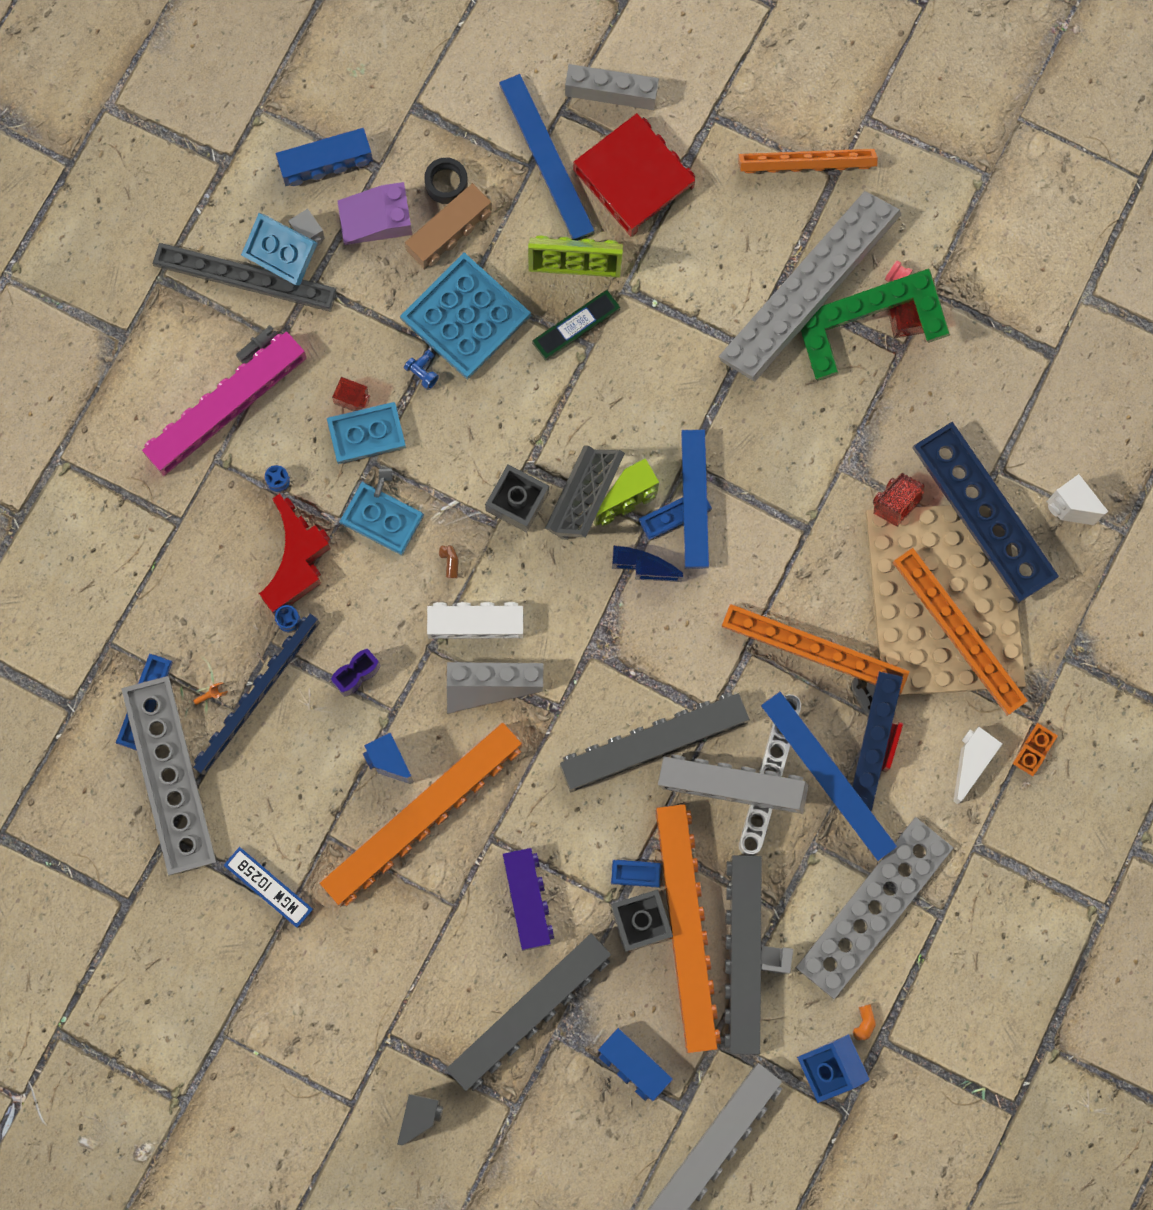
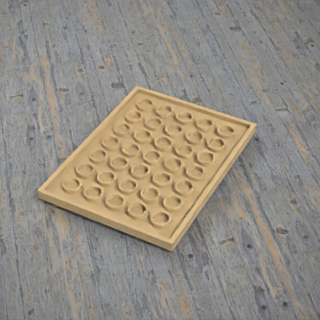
M951 505L866 510L879 660L910 671L903 691L899 696L987 690L893 564L895 559L911 548H914L1017 687L1025 688L1017 601ZM987 506L979 508L981 516L985 518L991 516L990 508ZM998 525L993 527L992 531L995 536L1003 537L1005 535L1003 527ZM1008 545L1006 552L1012 557L1011 545Z

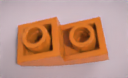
M1036 723L1012 764L1034 776L1058 735Z

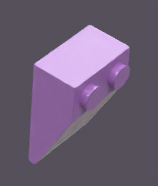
M404 182L381 185L338 200L344 245L412 235Z

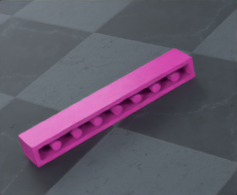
M287 331L284 334L276 335L267 348L258 350L250 362L241 364L235 370L234 375L229 379L225 378L220 381L217 389L211 394L206 393L203 395L194 408L186 409L178 421L168 424L163 429L161 435L148 440L144 445L145 448L142 449L143 453L164 477L306 360L305 351Z

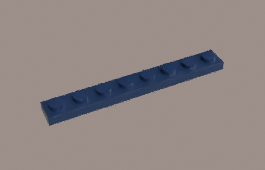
M310 613L307 618L304 616L298 622L296 633L293 636L289 635L282 644L283 650L278 656L275 654L268 662L267 666L269 668L264 675L259 674L254 680L253 686L255 687L249 694L245 693L238 702L239 708L235 713L231 712L223 722L225 726L220 733L216 731L209 740L210 746L205 752L201 751L194 760L196 764L193 767L195 770L205 776L320 624L318 618Z

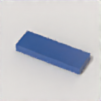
M683 497L639 518L638 521L649 541L684 524ZM707 500V512L712 510V507Z

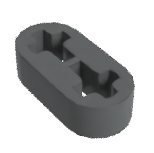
M854 678L851 683L852 692L861 709L868 716L870 711L868 709L870 705L868 697L872 700L875 685L868 683L866 686L868 694L866 695L862 688L857 689L856 687L860 679Z

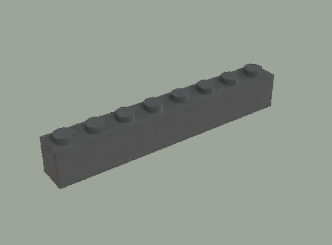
M732 692L723 694L718 697L719 701L712 704L710 701H705L696 706L697 709L694 711L682 710L674 714L675 718L671 720L659 719L652 723L653 727L644 730L643 727H639L630 731L631 735L625 738H621V735L607 740L608 744L602 747L596 744L586 748V753L579 756L576 753H572L563 757L564 761L560 763V768L569 791H576L747 724L750 719L739 693L735 695Z
M732 855L731 861H726V876H730V886H726V900H730V910H726L725 921L726 925H730V935L725 936V949H730V959H725V974H729V984H725V999H729V1009H725L724 1020L725 1024H729V1034L724 1035V1048L729 1049V1054L759 1055L762 856Z
M590 933L450 1064L446 1070L465 1091L469 1088L474 1091L484 1082L481 1077L487 1071L492 1074L502 1065L499 1060L504 1055L512 1056L520 1048L518 1045L520 1040L524 1037L529 1040L538 1031L537 1024L542 1020L547 1023L557 1013L554 1009L560 1003L565 1006L574 997L572 992L578 986L583 989L592 980L590 975L596 969L601 972L610 963L608 958L611 954Z

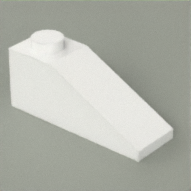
M980 727L974 731L969 730L962 739V742L965 744L960 752L953 800L956 804L962 802L1002 745L1001 742Z

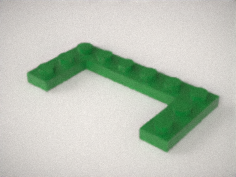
M925 269L821 306L801 329L815 379L819 381L839 374L827 330L913 300L928 343L950 336L930 269Z

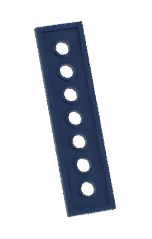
M953 421L912 447L1018 603L1059 578L1055 569ZM943 448L949 449L952 457L950 459H943L939 454V450ZM957 467L963 469L965 477L962 479L954 477L953 469ZM966 488H976L978 497H968ZM987 506L991 510V516L988 518L981 516L979 508ZM994 526L1003 527L1005 535L1003 537L995 536L992 531ZM1014 545L1018 549V555L1015 557L1009 556L1006 552V547ZM1020 565H1028L1032 571L1031 575L1023 576L1019 571Z

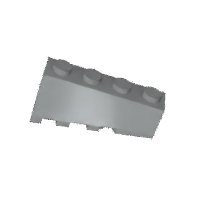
M447 662V714L543 692V663Z

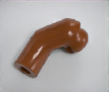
M451 545L440 546L439 557L447 558L446 577L458 578L459 559L454 547Z

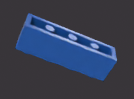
M364 128L275 153L285 186H298L303 181L309 179L318 180L327 174L342 173L347 168L354 166L363 167L373 161Z

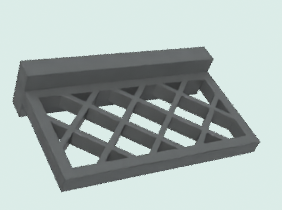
M583 446L545 529L564 540H568L569 537L586 538L625 453L621 450H596L590 446Z

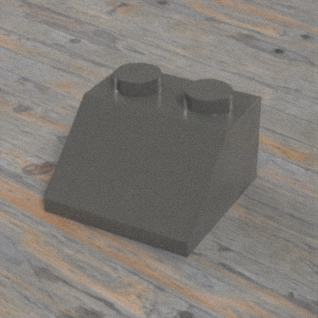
M409 1094L397 1145H405L433 1127L436 1121H441L444 1107L439 1106L440 1100Z

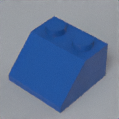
M391 732L364 745L366 752L363 753V756L370 770L375 768L378 774L408 784L414 782Z
M849 1034L797 1057L817 1103L852 1090L870 1080Z

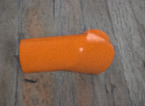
M871 1004L859 1007L862 1022L859 1027L853 1030V1036L856 1040L860 1041L870 1038L876 1026Z

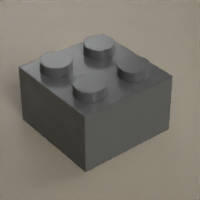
M507 464L485 504L486 512L527 533L549 494V485Z
M658 889L610 905L625 953L673 937Z

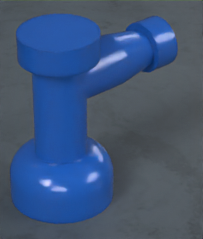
M427 350L417 361L414 358H410L404 365L406 371L413 372L422 380V386L426 390H430L439 379V375L435 372L428 373L423 369L428 361L434 357L430 350Z

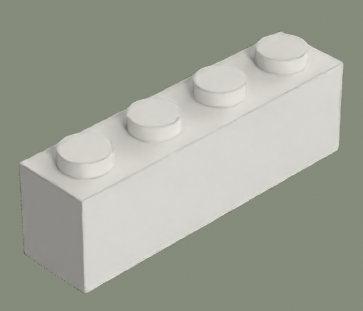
M443 602L433 603V606H427L428 639L523 638V606H518L516 602L504 603V606H495V603L483 602L480 603V606H471V603L467 602L457 603V606H447V603Z

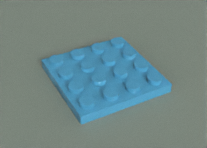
M464 252L400 315V319L468 380L531 316V312Z

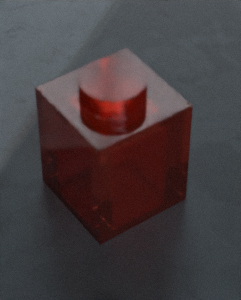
M341 377L332 399L335 405L354 412L362 410V408L366 409L371 396L368 395L367 386Z

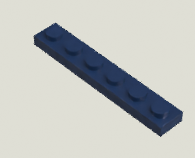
M880 671L877 676L852 784L854 790L871 812L903 679L902 676Z

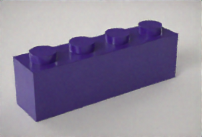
M531 848L503 853L522 951L550 946V940L554 939L552 924L547 925L545 916L550 914L547 900L542 901L540 894L545 889L542 877H537L535 868L540 867L537 853L532 854Z

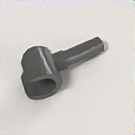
M382 467L379 469V481L374 497L379 498L384 481L392 482V468Z

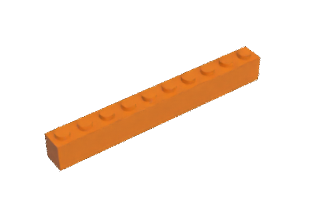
M502 722L319 884L340 907L343 904L346 907L357 898L355 894L361 888L364 890L368 889L376 881L374 877L378 873L382 872L384 874L393 867L394 863L392 861L399 855L402 858L412 850L410 846L417 839L420 842L431 833L429 829L435 823L438 826L449 817L447 813L453 807L456 809L460 808L467 801L465 797L470 792L477 793L485 785L484 780L490 775L495 777L503 770L502 764L508 759L513 761L521 754L520 748H522V743Z
M685 804L658 807L655 811L670 929L673 935L672 944L686 1053L717 1050V1044H721L719 1029L715 1030L714 1020L718 1019L716 1004H711L710 995H714L713 980H708L707 970H711L710 956H705L704 946L708 945L707 932L702 931L701 921H705L703 906L699 907L698 897H701L702 894L700 882H695L694 873L698 872L697 858H692L691 849L695 848L694 834H689L688 825L692 824L691 811L686 810Z

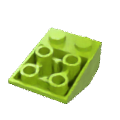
M646 458L624 469L604 498L594 519L595 526L599 524L605 526L614 521L616 515L620 513L626 515L635 509V505L641 502L647 504L656 498L655 495L658 492L659 481Z

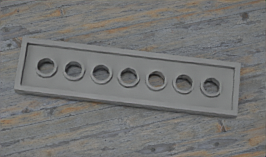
M169 676L121 688L168 875L217 863ZM150 699L158 702V708L154 712H147L144 708L145 703ZM159 722L163 724L164 730L162 734L155 736L151 734L150 728L152 724ZM163 745L169 747L170 753L167 758L160 759L157 757L156 751L158 747ZM166 769H173L176 773L175 779L171 782H165L162 779V773ZM172 792L181 794L182 799L178 805H170L168 802V796ZM179 815L185 816L188 820L186 827L183 829H177L174 826V820ZM191 839L194 846L190 852L181 851L180 843L182 840Z
M916 817L896 840L895 844L897 847L880 860L796 966L799 972L832 999L837 997L954 848ZM915 845H922L925 848L926 854L923 858L914 856L913 848ZM905 863L910 866L911 873L908 877H903L899 874L898 867L900 864ZM886 882H891L896 886L894 895L889 896L884 893L883 886ZM871 901L880 903L881 912L874 915L870 913L868 905ZM856 920H863L866 923V931L860 934L854 930L853 924ZM843 938L848 939L852 945L851 950L846 953L842 952L838 947L839 941ZM827 957H831L836 961V969L832 972L825 970L823 962Z

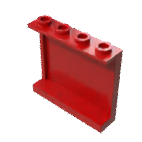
M638 113L573 161V171L630 237L638 232V227L685 190L688 188L693 190L695 186V175L691 169L685 168L680 163L681 160L677 153L670 151L666 147L663 137L659 134L656 135L652 131L649 121L644 117L641 118Z

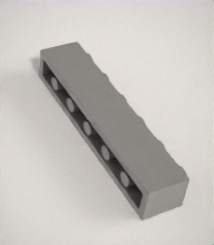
M671 755V758H663L658 785L663 790L799 814L804 812L809 786L803 781V777L789 775L788 778L779 777V773L773 771H765V774L755 773L756 770L750 767H741V770L732 769V765L726 763H718V766L709 765V761L703 759H695L694 762L686 761V758L680 755Z

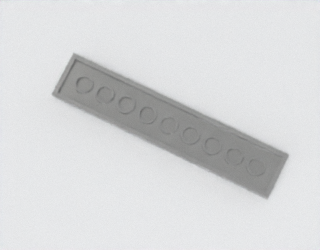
M864 191L719 355L721 362L755 382L901 216L900 209Z

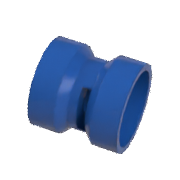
M289 605L280 607L275 613V621L279 628L286 633H292L297 630L296 626L301 620L297 610Z

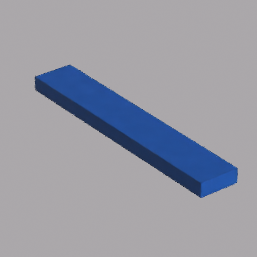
M681 430L685 569L709 568L705 430Z

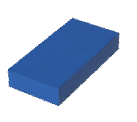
M612 860L611 885L659 888L661 863Z

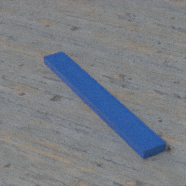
M518 74L499 82V86L572 240L578 241L594 234V228L521 75Z
M781 691L764 702L761 707L877 861L894 850L897 845Z

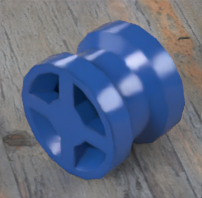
M273 465L266 470L264 476L269 489L274 492H283L288 488L290 477L285 468Z

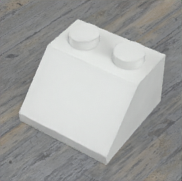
M1079 474L1057 489L1046 501L1049 504L1050 512L1064 521L1095 525L1108 512Z

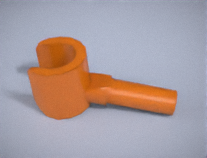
M220 682L211 685L208 692L193 700L195 705L212 697L219 698L225 696L228 691L222 693L218 691L219 685L224 683Z

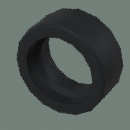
M450 157L434 160L427 167L424 174L425 189L428 195L434 201L441 204H449L468 187L465 167L458 160ZM445 169L455 171L460 178L458 187L451 192L438 191L433 185V177L438 171Z

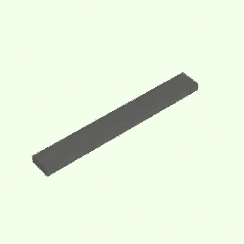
M163 243L158 244L152 263L154 267L329 312L332 310L337 293V288L303 279L300 285H294L268 270Z

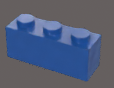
M619 1028L598 1049L601 1053L598 1058L608 1067L613 1064L619 1070L616 1075L626 1084L631 1081L637 1087L635 1092L645 1102L648 1098L654 1101L673 1080Z

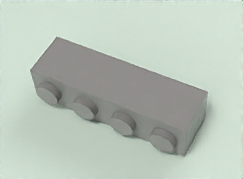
M569 64L565 83V96L654 110L659 78Z

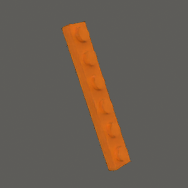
M875 149L738 154L740 172L744 171L750 174L757 171L776 173L780 170L799 172L803 169L823 171L825 168L846 170L849 167H858L859 169H869L870 167L877 166L878 161Z

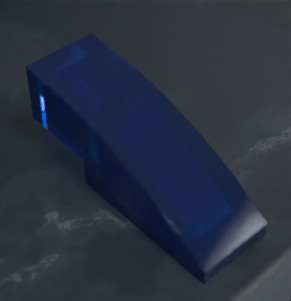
M613 545L612 569L635 570V579L682 582L683 572L662 558L642 550Z

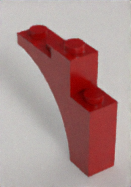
M280 493L272 498L280 512L284 524V554L275 576L259 593L274 616L280 607L285 605L291 606L321 584L318 578L321 576V573L314 564L310 566L309 564L331 549L328 543L331 539L322 528L319 531L315 525L306 530L309 528V525L302 516L297 517L293 510L296 508L288 497L284 499Z

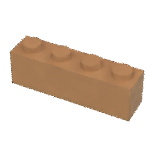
M472 183L405 242L406 251L424 270L429 265H435L440 260V255L446 250L451 251L463 235L465 237L468 236L479 221L483 222L491 215V201Z

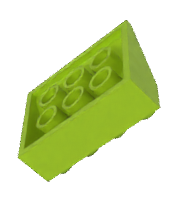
M542 235L535 238L530 237L528 243L529 272L620 278L623 244L614 240L595 242L593 239L575 241L568 237H560L558 239H549V237Z

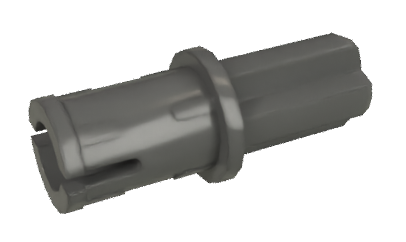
M267 326L257 337H252L250 339L251 342L236 354V357L242 364H247L253 358V355L258 350L267 347L278 333L272 331L274 329L272 326Z

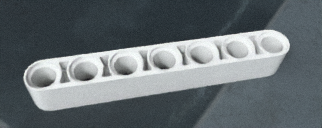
M790 694L784 696L787 701L795 705V711L799 715L801 710L800 699ZM774 723L772 724L759 773L764 774V771L769 769L779 773V777H782L790 744L783 735L778 733ZM772 747H779L783 753L782 757H773L770 749ZM749 805L739 841V849L743 855L754 856L762 848L772 813L771 808ZM754 815L760 816L763 819V826L759 828L754 827L751 824V817ZM748 838L755 840L757 848L753 851L747 850L744 846V841Z

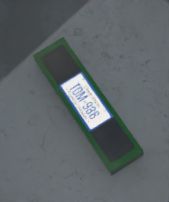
M605 290L533 339L532 344L546 361L618 312L621 307L609 291Z

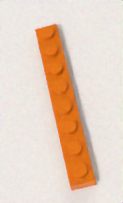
M911 548L893 561L895 567L1005 714L1008 716L1028 701L914 548Z
M730 604L722 623V628L876 685L879 671L902 676L900 695L910 672Z

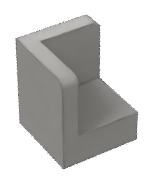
M763 946L761 949V971L790 974L793 949Z

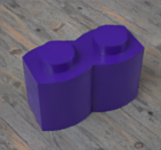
M364 649L353 656L350 664L336 670L331 681L339 692L346 697L356 692L361 686L362 681L369 680L375 676L381 666L370 650Z

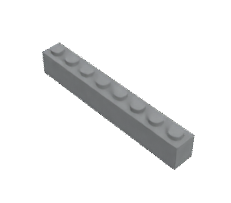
M756 1063L648 1210H692L690 1206L694 1200L700 1201L708 1189L705 1186L709 1180L715 1181L723 1169L720 1165L725 1159L729 1161L738 1150L735 1145L740 1138L744 1141L752 1131L750 1125L756 1118L759 1121L765 1114L767 1108L764 1106L768 1100L772 1099L774 1101L782 1090L779 1087L782 1081L762 1065Z

